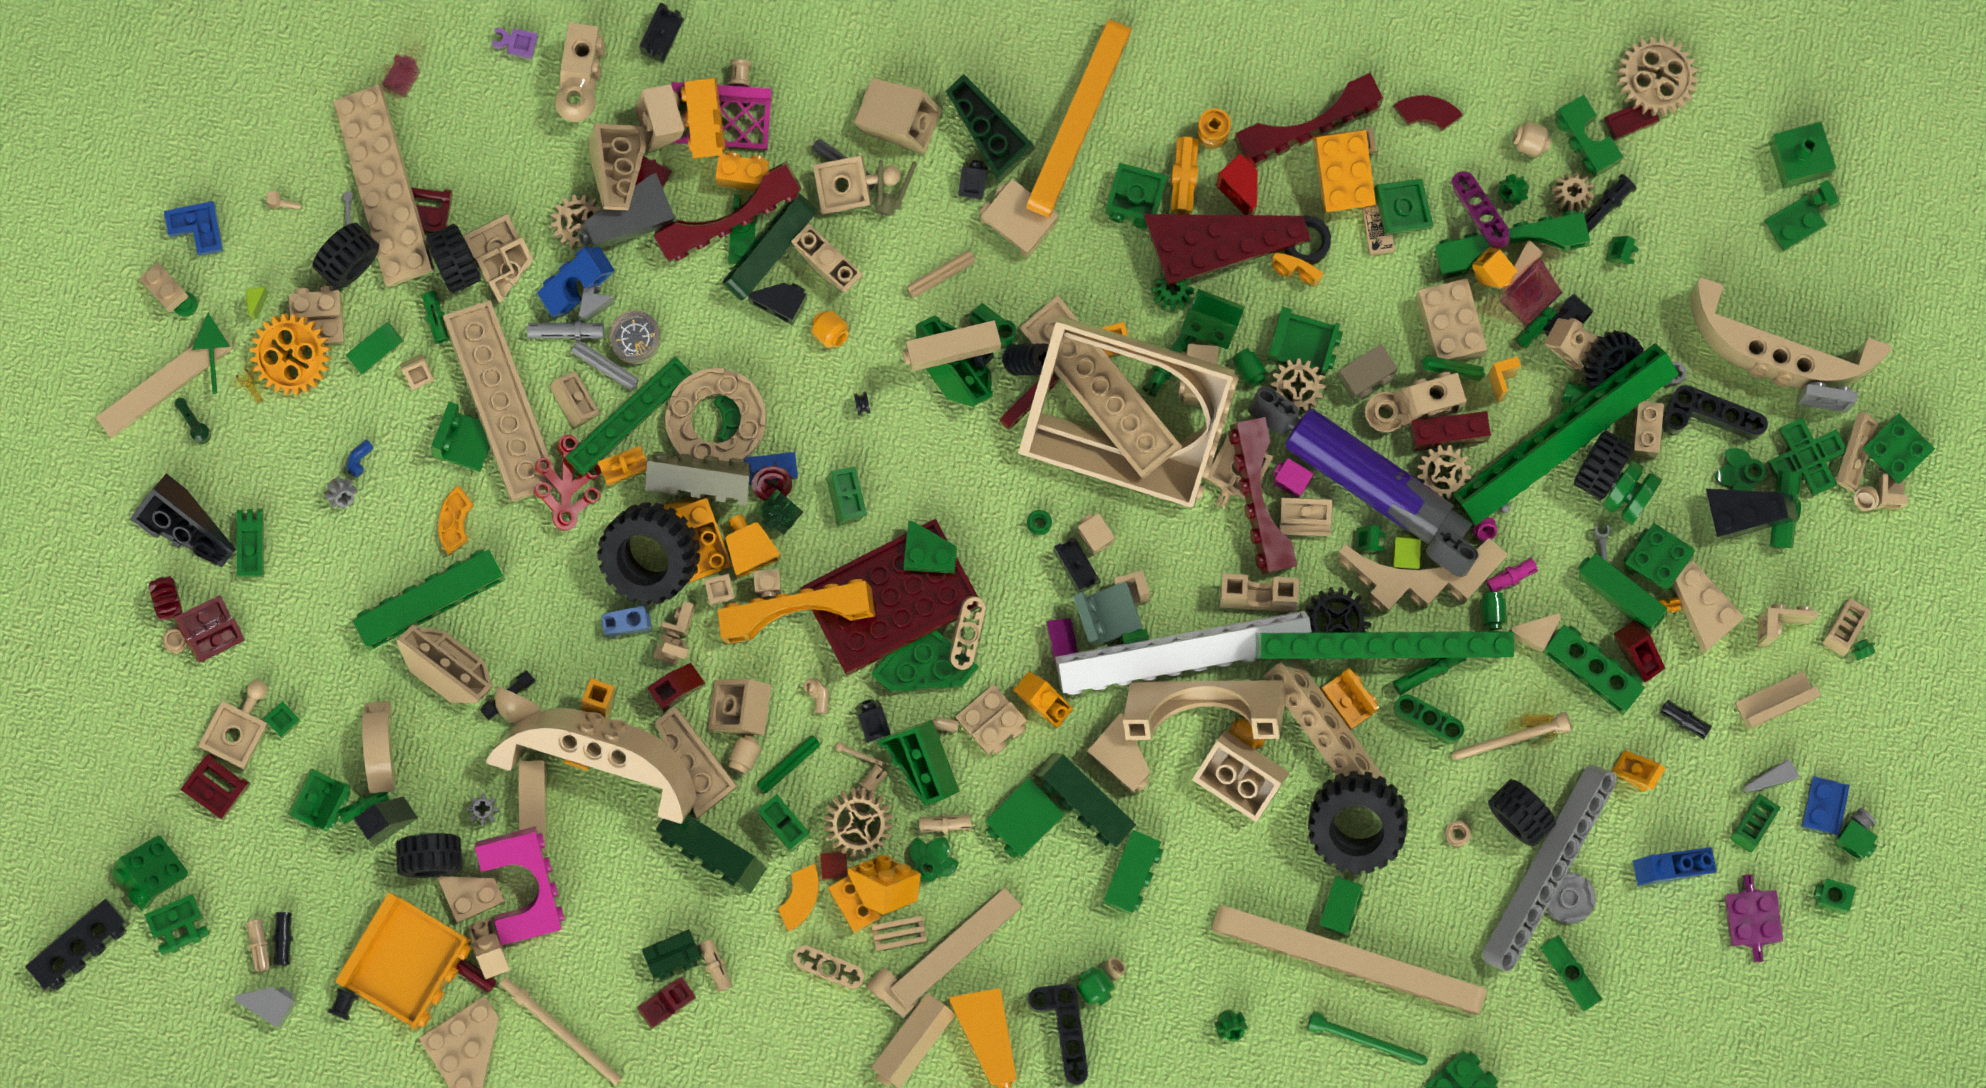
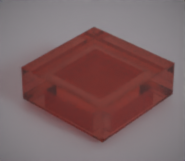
M820 853L822 880L843 879L848 876L846 853Z

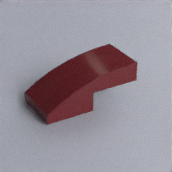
M680 977L663 988L658 994L639 1005L637 1010L652 1030L695 1000L696 996L683 977Z

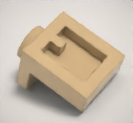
M684 601L682 608H677L674 622H677V625L666 622L661 623L660 627L663 631H666V635L678 639L680 636L687 637L696 609L694 604Z
M661 633L653 656L656 659L676 665L679 658L686 659L689 649L684 640Z

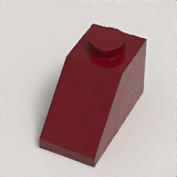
M1632 620L1614 633L1621 652L1642 681L1646 683L1666 669L1650 633L1635 620Z

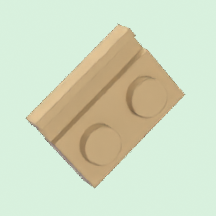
M1281 497L1280 531L1284 535L1331 536L1332 499Z

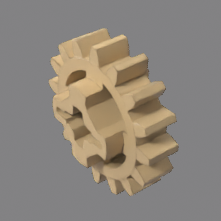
M572 195V201L569 202L564 198V206H555L558 214L552 213L551 217L556 222L551 223V227L557 230L554 233L556 239L562 237L561 244L564 246L570 242V247L574 250L576 244H579L581 249L585 247V245L581 244L579 237H576L578 236L581 224L578 223L575 226L574 220L580 221L582 219L584 223V221L591 217V214H596L602 207H595L596 202L594 199L587 202L586 195H583L581 200H577L576 195ZM581 207L580 209L571 210L572 208ZM563 218L566 222H568V225L565 227V231L562 228Z
M1298 358L1296 364L1293 365L1290 360H1287V368L1280 365L1278 369L1281 373H1273L1272 377L1277 382L1271 383L1270 387L1275 388L1276 392L1283 397L1285 396L1282 391L1288 392L1292 397L1291 402L1298 409L1303 408L1304 412L1309 409L1308 405L1315 408L1317 406L1315 399L1322 400L1323 398L1319 390H1325V385L1319 384V382L1324 379V376L1316 375L1318 367L1309 368L1310 361H1307L1305 365H1301V359ZM1294 370L1293 376L1289 380L1282 381L1288 372ZM1303 371L1308 373L1313 381H1308L1303 376ZM1297 375L1299 376L1300 385L1304 386V388H1301L1298 397L1295 388L1291 387L1297 380ZM1314 392L1308 400L1302 402V396L1306 393Z
M1438 445L1436 453L1429 449L1428 454L1430 456L1421 457L1424 465L1417 466V469L1422 470V474L1418 475L1417 479H1423V484L1441 497L1445 494L1447 500L1451 499L1452 492H1456L1460 487L1466 484L1464 483L1465 480L1472 478V476L1466 474V471L1470 470L1472 466H1465L1464 462L1468 457L1461 458L1459 456L1461 453L1460 449L1452 452V446L1448 445L1446 451H1443L1442 446ZM1440 456H1450L1455 460L1451 463L1445 462ZM1432 462L1434 466L1433 475L1428 477V466ZM1440 466L1443 468L1454 466L1448 473V479L1445 476L1434 479L1441 471ZM1460 468L1461 477L1457 483L1454 477L1456 470ZM1437 482L1445 483L1449 489H1439L1434 484Z

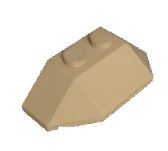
M412 625L396 641L410 672L449 702L478 703L493 687L485 661L445 631L420 628L417 625Z

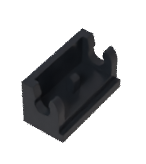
M659 3L640 43L641 54L659 62H665L684 21L678 10L673 12L668 9L666 4Z
M1071 537L1066 543H1059L1054 546L1053 552L1077 593L1085 592L1101 583L1076 538Z

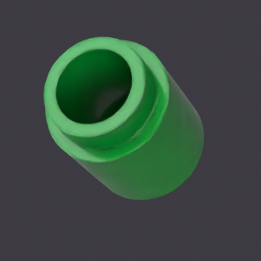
M1249 348L1240 351L1232 358L1233 366L1246 386L1252 385L1256 387L1266 380L1267 370L1255 352H1251Z
M1489 592L1482 594L1483 599L1480 600L1481 624L1487 626V630L1502 629V625L1507 624L1506 599L1503 598V593Z

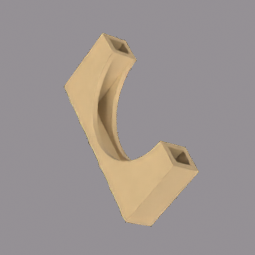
M1283 680L1130 683L1123 717L1126 740H1151L1157 727L1172 715L1191 708L1212 706L1230 709L1244 716L1252 726L1253 739H1279L1285 706Z

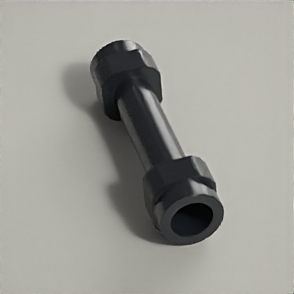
M525 670L516 677L518 680L507 690L518 694L524 688L526 690L529 689L536 680ZM495 700L491 703L487 701L479 709L488 721L499 714Z

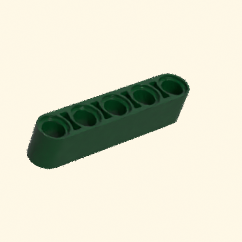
M799 192L797 198L784 205L724 278L722 285L740 301L749 296L791 245V241L816 214L817 208Z

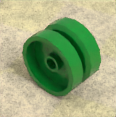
M1632 460L1624 473L1621 472L1609 491L1611 493L1602 505L1614 513L1623 502L1627 503L1621 513V519L1631 526L1663 480L1652 472L1645 477L1642 483L1637 482L1644 472V466L1635 460Z

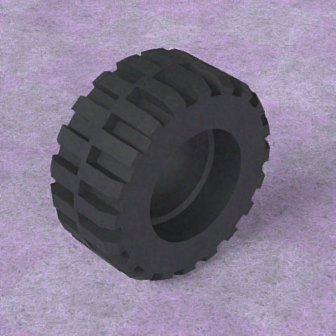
M643 502L639 506L634 504L625 511H622L603 531L604 534L598 544L601 548L597 551L598 560H602L599 568L602 574L606 573L607 578L605 581L608 585L613 584L617 588L615 590L620 596L622 594L627 595V600L632 602L638 599L641 604L649 605L652 601L655 604L663 603L666 599L670 600L675 597L694 576L697 570L696 565L700 561V554L696 553L700 549L699 541L693 538L696 535L694 528H689L686 525L688 520L684 516L680 518L676 515L677 510L671 507L668 510L664 509V504L655 503L653 506H651L650 502ZM634 535H645L658 541L667 554L668 569L655 572L647 570L638 564L630 550V538Z
M1350 771L1349 776H1344L1341 773L1335 776L1334 782L1327 780L1323 784L1322 789H1318L1314 796L1308 820L1310 843L1315 844L1314 851L1317 855H1324V862L1329 866L1332 863L1337 865L1336 870L1344 872L1345 869H1349L1351 874H1359V870H1365L1366 874L1374 872V867L1378 866L1379 869L1386 867L1388 859L1394 861L1398 856V851L1402 850L1405 843L1408 824V811L1405 808V800L1402 795H1397L1398 789L1393 784L1386 785L1384 777L1378 776V778L1372 777V772L1365 771L1364 775H1358V771ZM1347 807H1365L1378 815L1382 821V829L1368 838H1352L1343 834L1336 827L1334 816L1340 810Z

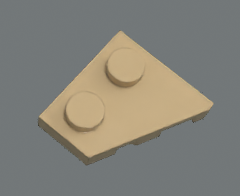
M438 877V881L458 924L505 903L495 878Z

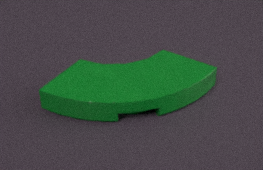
M719 395L713 403L720 411L723 419L722 429L717 439L724 442L737 432L741 421L739 407L732 399Z

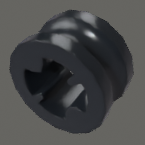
M866 391L862 395L855 393L854 399L858 416L862 412L870 414Z

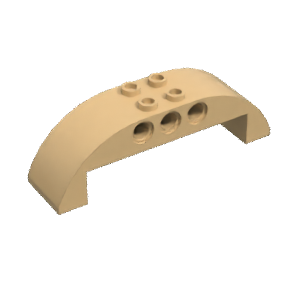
M1700 277L1690 293L1694 320L1709 346L1731 364L1749 371L1751 376L1759 379L1769 378L1774 380V384L1781 387L1791 386L1803 390L1811 382H1822L1826 384V387L1835 389L1837 386L1847 387L1871 373L1890 353L1892 348L1891 345L1868 337L1858 348L1854 362L1851 363L1715 314L1724 288L1722 284Z
M554 708L532 713L509 729L488 756L486 764L511 771L528 747L661 788L663 793L657 816L680 824L685 820L697 798L695 787L687 768L667 744L645 730L628 725L622 720L605 718L596 712L589 713L577 709Z

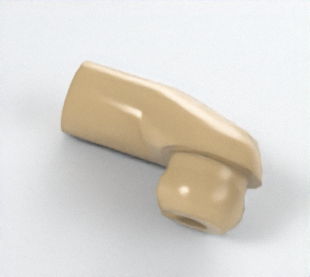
M807 679L803 687L816 700L815 713L828 714V689L817 679Z
M942 717L931 719L936 731L942 730L956 733L958 730L959 722L957 720Z

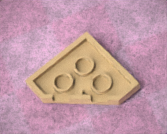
M486 996L419 1038L450 1088H484L496 1029L500 1019Z

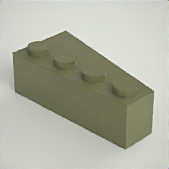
M653 452V455H647L645 490L679 495L681 491H686V495L693 498L711 495V497L716 498L715 501L726 502L727 499L733 498L738 499L739 505L747 506L750 477L749 463H745L743 459L739 458L721 461L715 456H705L704 459H698L690 454H679L678 457L668 456V453Z

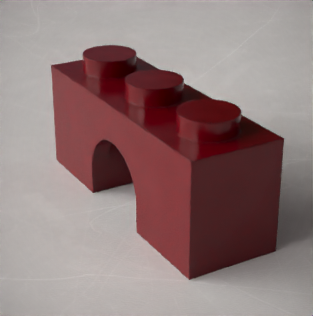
M1487 411L1414 420L1409 426L1413 451L1436 449L1438 445L1452 442H1462L1463 445L1488 442L1491 437Z

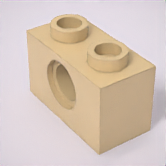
M1643 401L1634 408L1631 437L1633 449L1630 456L1655 459L1660 453L1664 404Z

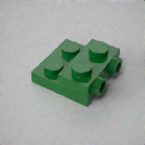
M1119 162L1105 214L1110 215L1109 219L1114 222L1123 223L1125 219L1134 222V227L1147 230L1143 216L1144 214L1158 213L1167 175Z
M1463 1050L1424 1087L1498 1088L1496 1084L1499 1081L1490 1071L1486 1073L1482 1071L1478 1066L1481 1061L1473 1052L1470 1051L1467 1054Z

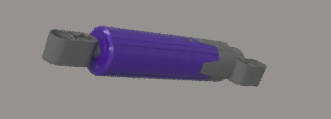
M1264 386L1257 390L1248 406V412L1255 419L1265 417L1267 427L1278 434H1286L1291 431L1285 442L1286 449L1428 544L1426 548L1428 557L1443 568L1459 577H1464L1468 574L1478 559L1479 554L1475 547L1463 540L1472 523L1453 511V504L1315 409H1308L1299 419L1297 418L1299 409L1294 403L1269 387Z

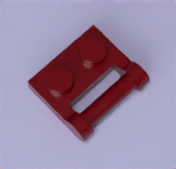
M411 187L414 198L442 201V208L416 205L423 231L425 233H434L447 227L453 191L448 189L436 191Z
M208 753L180 790L223 820L241 795L249 788L250 782L245 778L240 779L215 761L216 758ZM210 769L234 786L235 789L230 794L206 777L204 773Z

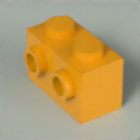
M726 152L725 155H719L716 171L717 186L756 191L764 173L770 170L769 161H766L764 157L752 155L750 158L740 157V154L734 152Z
M849 876L828 887L829 892L854 934L881 919L878 912L864 906Z

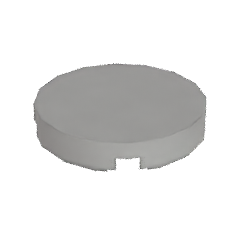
M1566 873L1547 907L1548 913L1556 921L1564 924H1576L1585 920L1592 912L1596 903L1592 884L1577 873Z

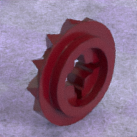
M776 464L772 467L764 465L760 471L756 470L755 476L752 479V489L755 495L764 501L775 502L782 500L792 489L791 474L786 471L785 467L779 468ZM774 478H777V485L771 484L770 486H767V479L773 480Z

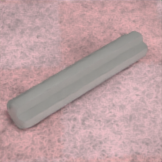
M577 341L573 345L572 353L629 390H633L637 386L639 380L633 374L581 341Z

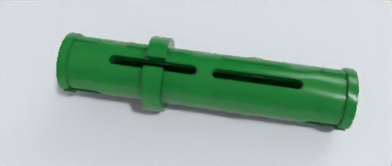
M1181 332L1169 350L1182 353V351L1187 350L1188 344H1191L1196 338L1190 335L1187 337V334ZM1155 365L1153 374L1142 387L1145 392L1150 390L1148 394L1152 397H1156L1164 382L1172 376L1171 372Z
M1433 658L1429 663L1394 680L1393 686L1401 696L1439 674L1444 675L1448 673V669L1467 659Z

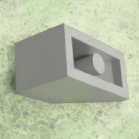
M282 986L279 990L269 987L238 994L233 999L281 1029L297 1004L292 999L294 994Z

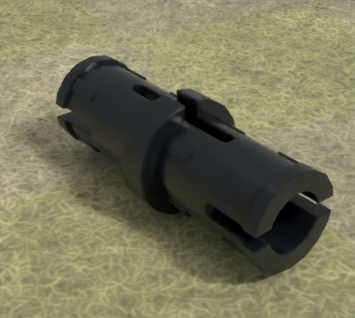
M1669 699L1660 711L1661 715L1679 724V728H1685L1703 740L1712 728V725L1693 715L1691 710L1686 711Z
M276 912L275 935L272 936V941L275 942L273 964L290 965L291 942H293V936H291L292 913Z

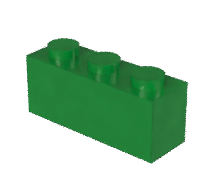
M1135 830L1132 831L1102 904L1129 915L1132 914L1133 910H1139L1144 898L1140 896L1142 887L1148 888L1154 874L1149 872L1152 863L1158 864L1163 853V849L1159 848L1161 841Z

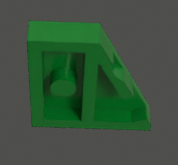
M908 521L904 570L955 574L957 546L919 524Z

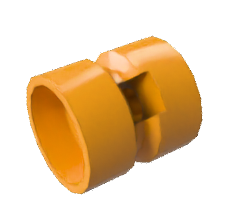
M1218 108L1208 109L1201 115L1197 127V138L1204 147L1217 149L1227 142L1231 128L1229 115Z

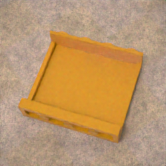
M388 892L335 982L342 987L349 988L411 1026L410 1028L413 1030H419L420 1027L424 1028L431 1018L429 1012L433 1005L437 1006L444 997L445 992L442 990L447 982L451 983L458 973V969H456L457 964L460 960L464 961L472 949L469 945L472 940L398 895Z

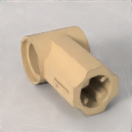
M882 967L866 984V987L881 1001L884 1000L904 1019L919 1002H914L907 1009L890 990L898 982V979L885 967Z

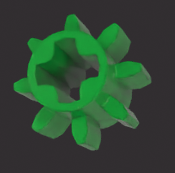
M1515 174L1506 176L1505 180L1499 181L1498 194L1504 204L1511 202L1512 206L1521 204V201L1528 199L1527 194L1530 187L1523 176L1516 178Z
M1233 1010L1223 1011L1218 1016V1021L1214 1022L1220 1040L1226 1037L1229 1042L1240 1040L1244 1036V1030L1248 1029L1242 1012L1236 1014Z

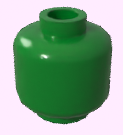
M1093 966L1078 977L1077 990L1089 1005L1098 1002L1102 1006L1113 998L1110 993L1114 990L1115 984L1103 968L1096 969Z

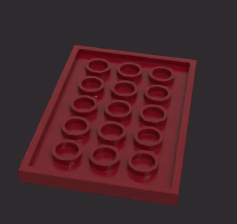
M936 518L921 525L947 540ZM906 533L800 587L801 590L813 589L815 591L823 589V586L828 584L846 585L848 581L854 579H862L871 586L875 616L850 621L832 612L812 610L846 676L958 619L963 600L969 596L978 597L958 559H956L955 574L904 570ZM973 601L972 605L967 606V609L971 612L980 608L976 605V601Z

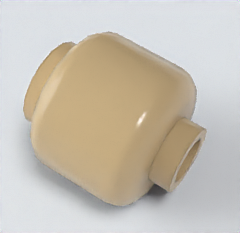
M1527 121L1523 125L1517 126L1512 143L1515 144L1518 152L1538 157L1543 151H1548L1551 138L1548 137V129L1545 126Z

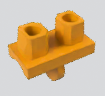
M641 445L598 461L607 486L646 472L647 466Z

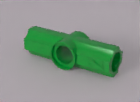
M1778 470L1776 492L1793 495L1799 520L1801 515V501L1799 500L1801 473ZM1798 520L1773 526L1771 529L1770 546L1793 548L1795 526Z
M1559 935L1539 947L1557 972L1560 982L1567 987L1583 1012L1603 1000L1585 974L1583 966L1576 961ZM1566 967H1573L1577 971V978L1575 980H1570L1566 977Z

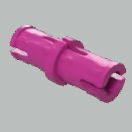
M1530 557L1518 565L1506 567L1505 571L1487 579V586L1491 592H1499L1511 585L1516 586L1519 584V581L1537 573L1538 567Z

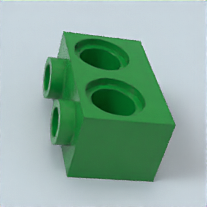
M777 794L757 810L759 816L790 853L811 837L808 830Z

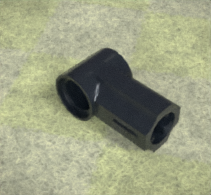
M1573 294L1564 302L1559 310L1560 312L1543 329V332L1548 337L1558 318L1566 320L1574 318L1584 324L1593 313V309Z

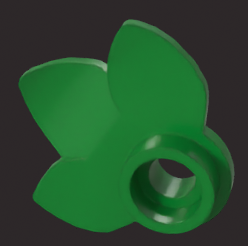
M1730 448L1725 450V456L1729 464L1719 469L1715 475V478L1721 484L1733 486L1732 490L1753 491L1755 484L1760 483L1765 478L1766 468L1761 461L1752 459L1746 450ZM1750 467H1754L1757 470L1756 476L1749 475L1748 470Z
M945 837L935 838L928 845L919 838L912 842L909 852L910 859L915 864L914 870L921 873L920 881L930 883L938 877L952 875L957 869L959 862L948 857L950 846ZM929 866L931 867L932 871L925 872L923 870V867Z

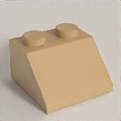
M671 84L642 90L636 102L635 110L640 126H644L648 153L681 139L684 129H686L685 118L683 114L680 115L677 107L679 106V97L676 91L673 92Z
M751 679L715 680L708 730L748 736L765 735L771 685Z

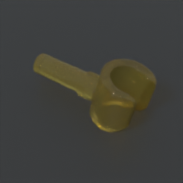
M245 369L248 374L246 380H241L236 374L237 381L242 387H247L257 403L263 402L262 397L253 384L254 377L250 371Z

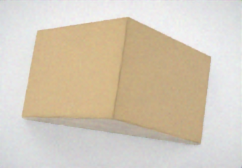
M1560 613L1511 627L1509 631L1514 632L1515 640L1542 653L1561 616Z

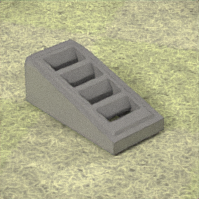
M1786 760L1745 785L1742 790L1744 793L1755 792L1793 781L1800 777L1791 761Z

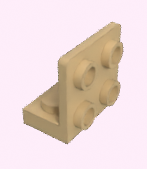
M1771 605V608H1767L1759 615L1757 646L1768 647L1773 643L1777 636L1781 635L1782 623L1809 625L1819 617V612L1812 611V607L1798 606L1794 610L1786 609V605Z

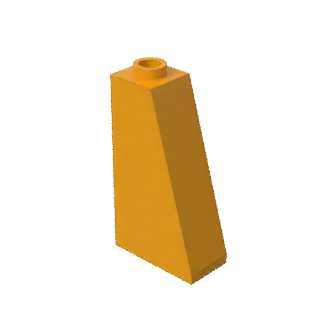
M997 988L949 997L950 1005L990 1085L997 1086V1088H1012V1083L1017 1082L1001 989Z

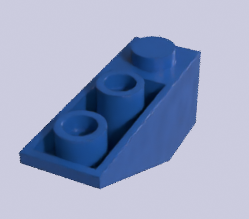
M1712 847L1655 854L1633 860L1638 886L1717 872Z

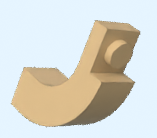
M390 701L365 703L364 713H362L363 751L369 793L395 791L396 772L391 745L392 708Z

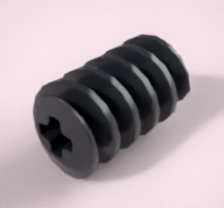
M1049 344L1009 345L1002 355L1004 368L1008 373L1016 376L1041 375Z

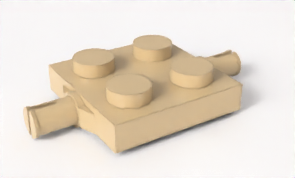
M1228 435L1209 471L1208 478L1205 479V481L1217 486L1222 491L1215 503L1217 506H1220L1223 498H1225L1221 508H1226L1231 496H1237L1245 500V495L1241 493L1239 488L1240 472L1234 464V455H1236L1234 445H1231ZM1265 453L1261 467V481L1273 459V456Z

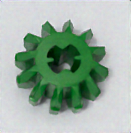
M1161 272V279L1155 278L1153 282L1157 287L1151 289V293L1157 295L1154 298V303L1163 302L1161 310H1165L1167 305L1171 306V313L1175 312L1176 305L1179 309L1184 310V302L1189 304L1192 302V298L1189 295L1194 294V288L1188 287L1192 280L1189 279L1167 286L1164 274ZM1170 287H1175L1176 295H1171Z

